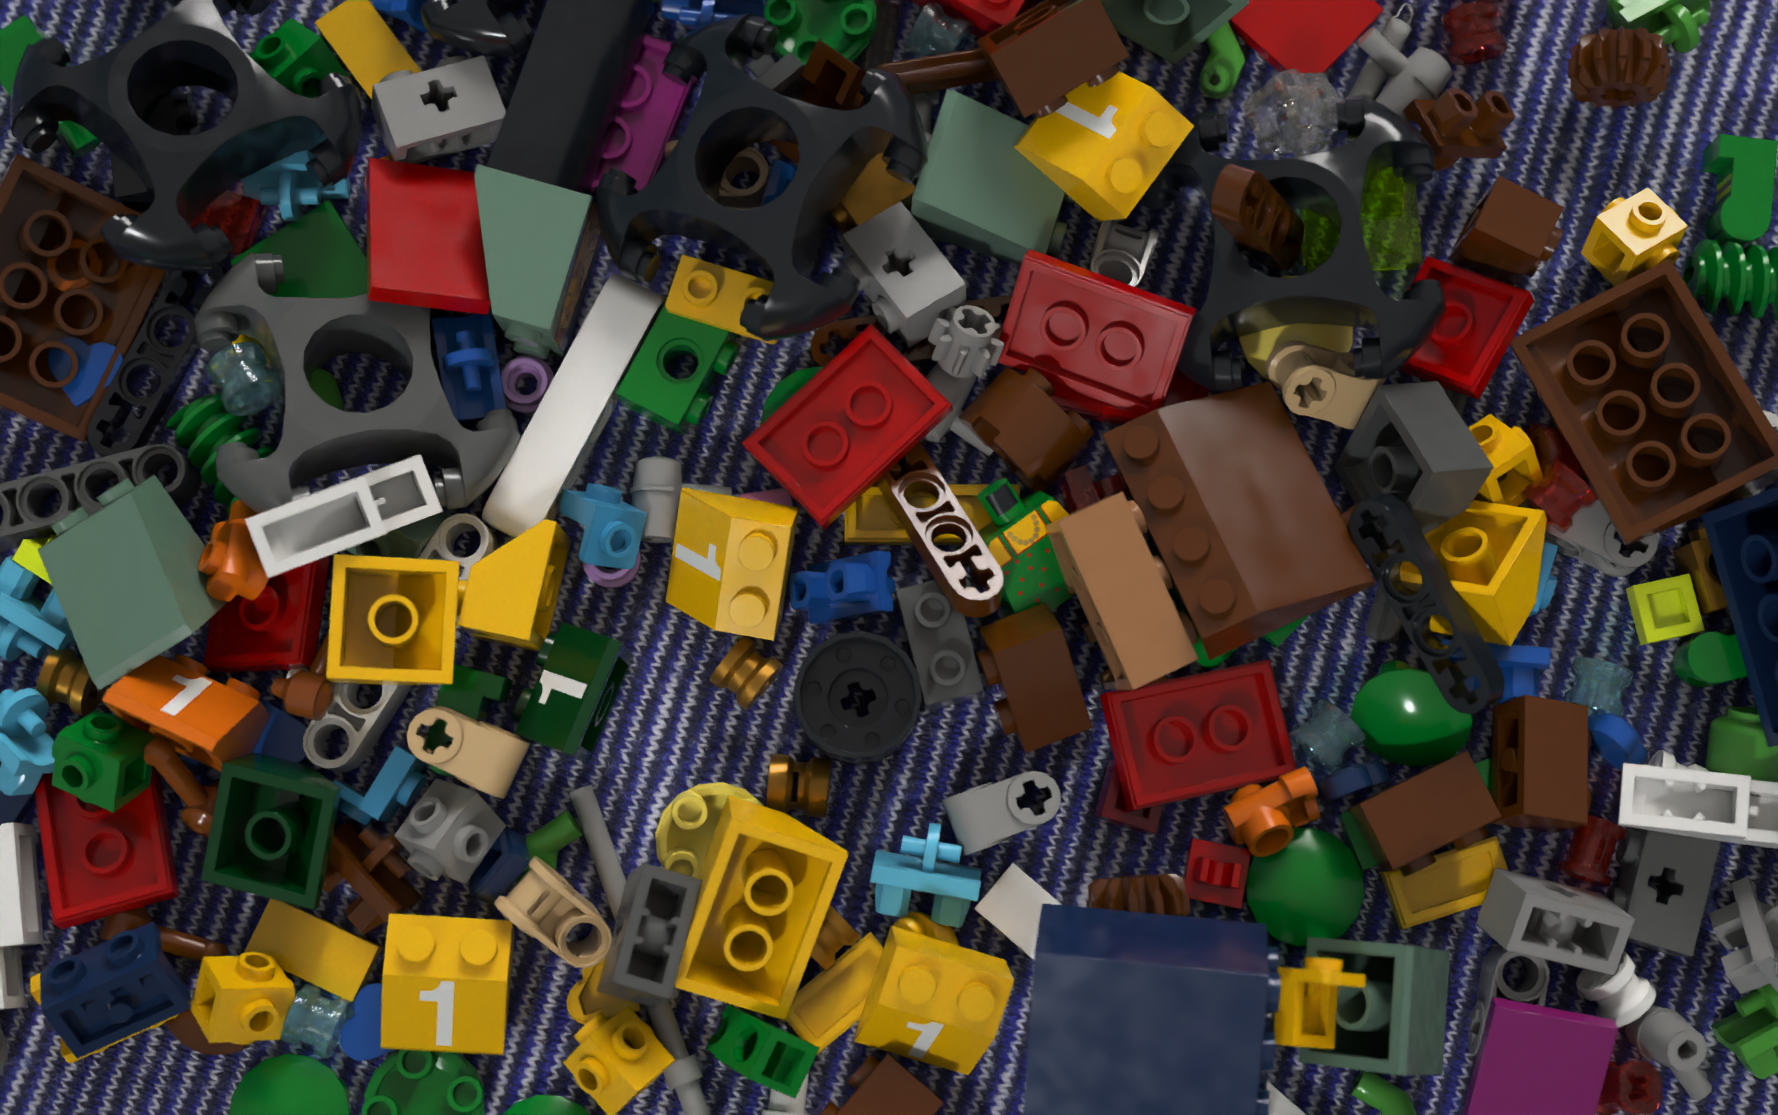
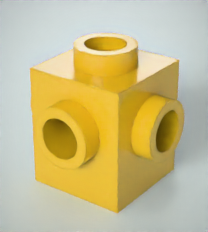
M1646 188L1626 200L1623 197L1613 200L1601 211L1593 223L1581 254L1615 287L1668 259H1671L1674 264L1680 255L1677 247L1688 225L1670 206L1666 205L1649 188Z
M1488 414L1468 427L1493 465L1492 471L1474 500L1518 506L1546 487L1534 445L1518 426L1510 428L1492 414Z
M250 951L244 952L239 956H205L202 960L190 1010L209 1043L230 1042L238 1045H247L254 1041L280 1040L286 1015H290L294 1009L295 988L292 980L287 978L274 955Z
M627 1005L609 1020L600 1012L573 1036L580 1045L563 1064L574 1075L579 1087L584 1092L590 1094L607 1115H616L648 1088L675 1059L655 1037L650 1026L642 1021Z

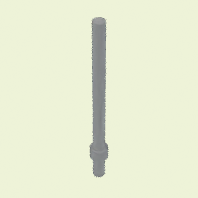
M587 785L569 794L614 920L616 921L626 879L592 785ZM670 1001L655 1008L646 1006L657 1039L675 1059L663 1072L669 1090L675 1088L684 1115H710L698 1081L699 1078L703 1077L696 1055L689 1056Z

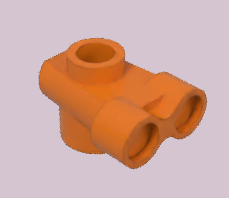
M240 500L235 501L231 505L227 521L218 522L212 527L210 541L204 548L198 563V571L208 575L206 592L209 596L219 601L230 602L237 594L251 601L255 600L269 580L258 552L254 549L255 544L245 522V519L258 513Z
M1303 766L1279 776V781L1264 788L1258 784H1250L1237 790L1231 797L1230 804L1223 807L1225 825L1236 845L1246 843L1251 854L1254 856H1270L1281 851L1291 842L1294 836L1293 828L1319 819L1320 812L1315 800L1318 797V790L1307 767Z

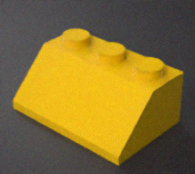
M728 795L697 878L702 880L674 987L786 1021L848 857L847 850L784 812Z

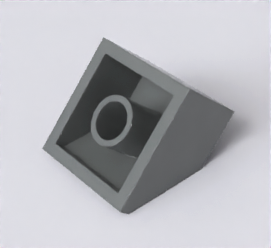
M1434 381L1379 385L1337 460L1334 469L1355 504L1382 494L1394 495L1401 499L1408 507L1423 535L1469 508L1492 471L1493 465L1439 382ZM1380 515L1377 521L1373 522L1378 533L1388 525L1383 515ZM1401 543L1396 544L1397 546L1388 549L1387 552L1388 554L1396 553L1404 547Z

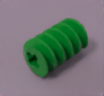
M1703 239L1697 244L1685 262L1682 279L1695 301L1698 296H1703V306L1706 313L1714 314L1721 298L1726 299L1727 313L1730 316L1737 317L1744 301H1749L1751 318L1760 319L1765 312L1767 304H1772L1773 318L1778 321V247H1772L1766 252L1761 245L1750 244L1743 249L1739 243L1728 241L1720 247L1715 240Z
M231 390L215 395H206L185 405L169 419L166 428L176 430L174 436L178 446L183 449H189L187 455L191 465L202 468L200 472L202 481L208 486H216L213 491L215 500L222 505H229L226 510L228 518L231 505L239 499L217 478L215 464L217 448L230 442H242L247 444L248 448H251L262 435V432L256 427L240 432L239 428L249 417L245 409L235 410L230 413L226 412V409L236 399V395ZM270 446L256 450L259 459L267 458L275 452Z

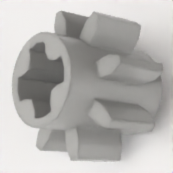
M965 305L957 309L953 306L949 307L945 319H935L928 337V341L936 345L931 358L933 361L938 362V365L944 372L953 377L970 378L974 375L979 378L983 377L988 365L996 366L1005 343L996 339L1001 326L999 323H995L994 318L987 311L977 306Z

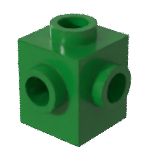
M292 18L288 19L273 34L261 39L256 45L255 50L249 54L272 78L292 93L305 98H315L318 93L316 91L318 84L331 73L338 72L341 76L349 78L323 39Z
M94 710L71 726L65 727L57 734L52 747V756L54 758L52 785L77 796L84 802L95 804L114 813L150 787L153 766L146 764L143 759V751L145 745L150 740L157 738V736L129 725L115 715Z

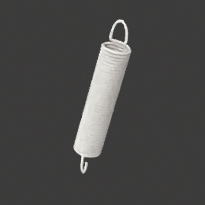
M1404 3L1397 15L1389 18L1381 32L1399 51L1411 31L1408 25L1413 16V9L1410 3ZM1406 5L1410 7L1411 11L1407 23L1400 19H1395ZM1369 56L1348 97L1365 95L1374 100L1384 79H1386L1388 73Z

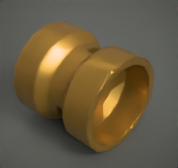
M771 754L766 807L787 813L790 809L803 810L809 817L826 818L831 758L813 757L808 762H796L790 755ZM795 772H799L797 799H793Z

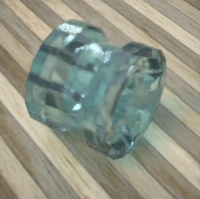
M930 1L920 13L909 34L905 52L914 57L921 55L927 57L962 51L971 31L972 22L963 17L953 19L944 14L941 5Z
M241 342L228 346L216 353L207 365V373L212 383L223 390L221 400L226 411L231 415L244 416L261 411L271 405L279 397L282 390L276 374L266 370L267 358L262 347L257 343Z
M1587 657L1574 658L1571 672L1575 676L1573 688L1565 692L1563 702L1588 706V716L1612 713L1622 718L1625 707L1620 699L1623 689L1631 685L1633 672L1623 666L1604 660Z
M1320 699L1312 707V718L1305 725H1296L1289 733V737L1313 762L1329 773H1334L1342 766V755L1349 748L1359 747L1366 739V736L1359 726L1342 710L1331 702Z
M309 984L304 985L288 1011L281 1032V1040L293 1046L301 1042L313 1047L316 1055L328 1059L340 1042L342 1027L350 1019L353 1006L352 1001L341 997L332 1001L322 997L318 988Z

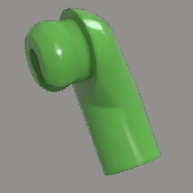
M1228 21L1205 39L1210 53L1200 73L1199 84L1204 94L1210 98L1219 99L1231 93L1236 86L1245 63L1243 52Z

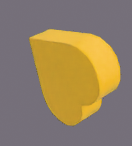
M605 959L595 966L583 968V980L576 983L569 991L567 1010L571 1017L580 1024H587L600 1012L609 1020L627 1005L634 1012L643 1010L642 1005L639 1003L597 992Z

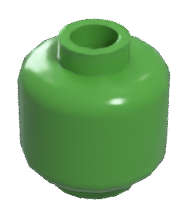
M1729 706L1727 707V714L1715 717L1710 722L1705 756V768L1708 772L1751 776V780L1778 782V745L1768 747L1757 708Z

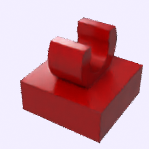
M1191 838L1189 840L1183 874L1186 894H1189L1190 900L1241 909L1251 855L1250 850Z

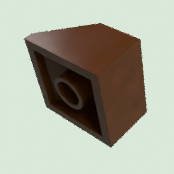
M1044 0L976 41L1015 107L1024 118L1032 113H1035L1037 118H1042L1055 112L1068 102L1066 93L1085 82L1089 88L1104 83L1120 71L1117 63L1129 57L1100 0Z

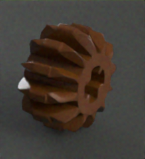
M1622 25L1619 29L1609 30L1601 28L1597 34H1585L1579 38V43L1572 46L1571 58L1568 59V78H1571V90L1575 93V99L1583 103L1590 102L1591 106L1595 108L1601 106H1612L1614 110L1619 106L1635 108L1639 105V102H1652L1658 98L1659 93L1666 90L1667 78L1670 76V58H1667V46L1664 45L1663 36L1656 33H1648L1647 29L1642 27L1631 30L1625 29Z
M1176 874L1107 877L1096 879L1088 885L1089 901H1086L1087 908L1188 917V913H1191L1189 894H1186L1185 879Z

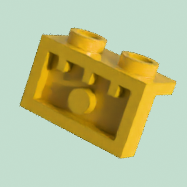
M682 254L665 303L666 310L669 313L765 343L776 344L778 340L763 341L761 338L748 333L745 327L740 326V316L746 303L751 299L756 300L762 294L769 296L774 282Z

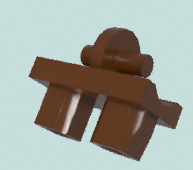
M1448 88L1437 100L1413 99L1403 109L1407 119L1417 123L1421 128L1420 133L1433 147L1434 171L1451 168L1459 158H1498L1507 149L1499 133L1515 119V114L1500 91L1486 90L1474 102L1471 96L1462 89Z
M350 820L333 831L322 890L330 893L347 881L359 894L346 909L347 918L361 933L366 934L384 922L387 923L389 913L404 914L413 909L423 897L405 878L412 868L399 855L404 846L394 837L396 832L384 839L372 825L361 832Z

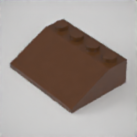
M17 153L10 161L0 182V408L85 442L88 436L87 428L90 419L109 387L104 388L118 355L121 353L123 359L125 358L166 270L144 267L120 260L104 242L101 227L109 218L120 213L125 215L137 214L139 217L141 213ZM72 239L86 242L80 249H67ZM60 243L57 249L52 250L56 245ZM90 247L95 249L99 260L102 259V269L99 276L92 273L89 269L90 261L87 251ZM59 255L56 262V270L61 278L74 281L84 277L94 284L86 290L76 288L63 292L53 286L55 283L50 279L47 272V260ZM65 337H75L83 340L88 346L105 342L114 345L116 348L89 402L76 408L62 387L69 384L75 378L78 371V359L75 352L68 345L58 342V340ZM51 348L63 351L70 361V371L61 381H57L48 365V354Z
M1671 259L1512 339L1509 346L1625 545L1702 516L1701 514L1729 505L1778 481V435Z
M1270 381L1157 408L1103 433L1111 460L1130 499L1135 501L1145 518L1147 534L1157 555L1163 560L1170 573L1175 592L1192 622L1197 637L1209 660L1375 585V581Z

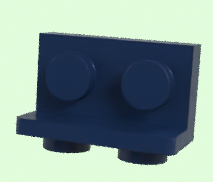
M149 922L133 930L120 932L110 940L76 955L63 957L53 965L44 968L40 973L41 1012L77 1059L191 1009L190 991L162 953L161 932L154 922Z

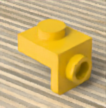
M1305 957L1304 969L1278 967V973L1281 975L1279 1008L1278 1012H1274L1275 1044L1334 1049L1338 985L1365 988L1366 975L1342 973L1343 960Z

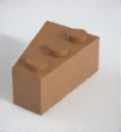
M1120 492L1044 525L1068 591L1071 594L1076 593L1089 621L1081 625L1086 640L1090 644L1098 641L1107 661L1109 669L1099 674L1105 690H1135L1198 660L1192 646L1198 642L1196 631L1186 613L1182 610L1177 612L1168 592L1173 586L1170 573L1163 560L1158 555L1152 557L1143 537V534L1147 533V524L1135 501L1130 500L1127 502L1124 493Z

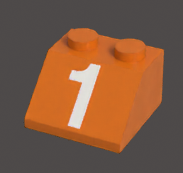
M178 653L175 654L172 661L160 655L155 656L123 676L107 690L102 698L105 705L121 721L154 736L168 739L174 744L176 752L221 772L224 761L252 753L271 716L263 704L258 701L261 697L259 691L233 678H229L225 685L206 677L208 669L205 666Z

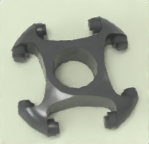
M251 252L235 264L209 293L194 319L197 340L201 343L202 349L206 351L227 349L233 341L239 338V335L255 338L268 354L285 402L282 438L277 450L270 456L259 459L258 452L248 448L247 444L242 442L225 443L217 448V455L215 457L217 478L236 498L258 514L310 495L309 486H298L313 478L368 464H391L421 454L424 464H434L443 467L440 469V478L433 479V487L441 508L445 507L446 510L466 509L494 483L510 460L520 439L517 420L513 417L512 411L509 409L489 411L476 424L475 432L462 427L454 417L441 387L431 356L430 329L432 327V319L450 310L369 301L368 293L350 298L271 296L268 294L277 293L276 285L285 284L281 254L272 255L271 252L258 254ZM455 311V313H457L458 315H461V316H469V315L476 314V313H468V312ZM347 353H366L390 362L404 376L407 387L404 393L387 407L368 413L345 412L326 404L310 388L308 382L314 371L330 358Z

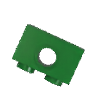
M664 305L616 392L622 406L683 437L690 423L699 426L707 414L713 400V395L707 392L717 373L726 376L732 368L740 351V345L735 342L737 334L671 314ZM679 356H691L698 361V367L690 377L676 379L667 373L668 366L673 359Z

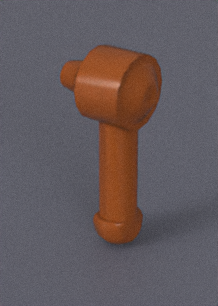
M329 631L308 671L299 670L290 678H275L272 683L271 693L283 699L286 711L290 714L320 721L332 705L334 684L326 678Z
M163 737L150 740L145 745L143 751V759L146 764L154 766L186 804L181 812L183 823L191 831L209 837L220 779L216 780L211 786H202L175 753L173 743Z
M145 906L105 918L99 937L108 941L120 932L133 930L152 922L153 918ZM156 924L161 932L163 952L201 963L205 956H228L226 944Z

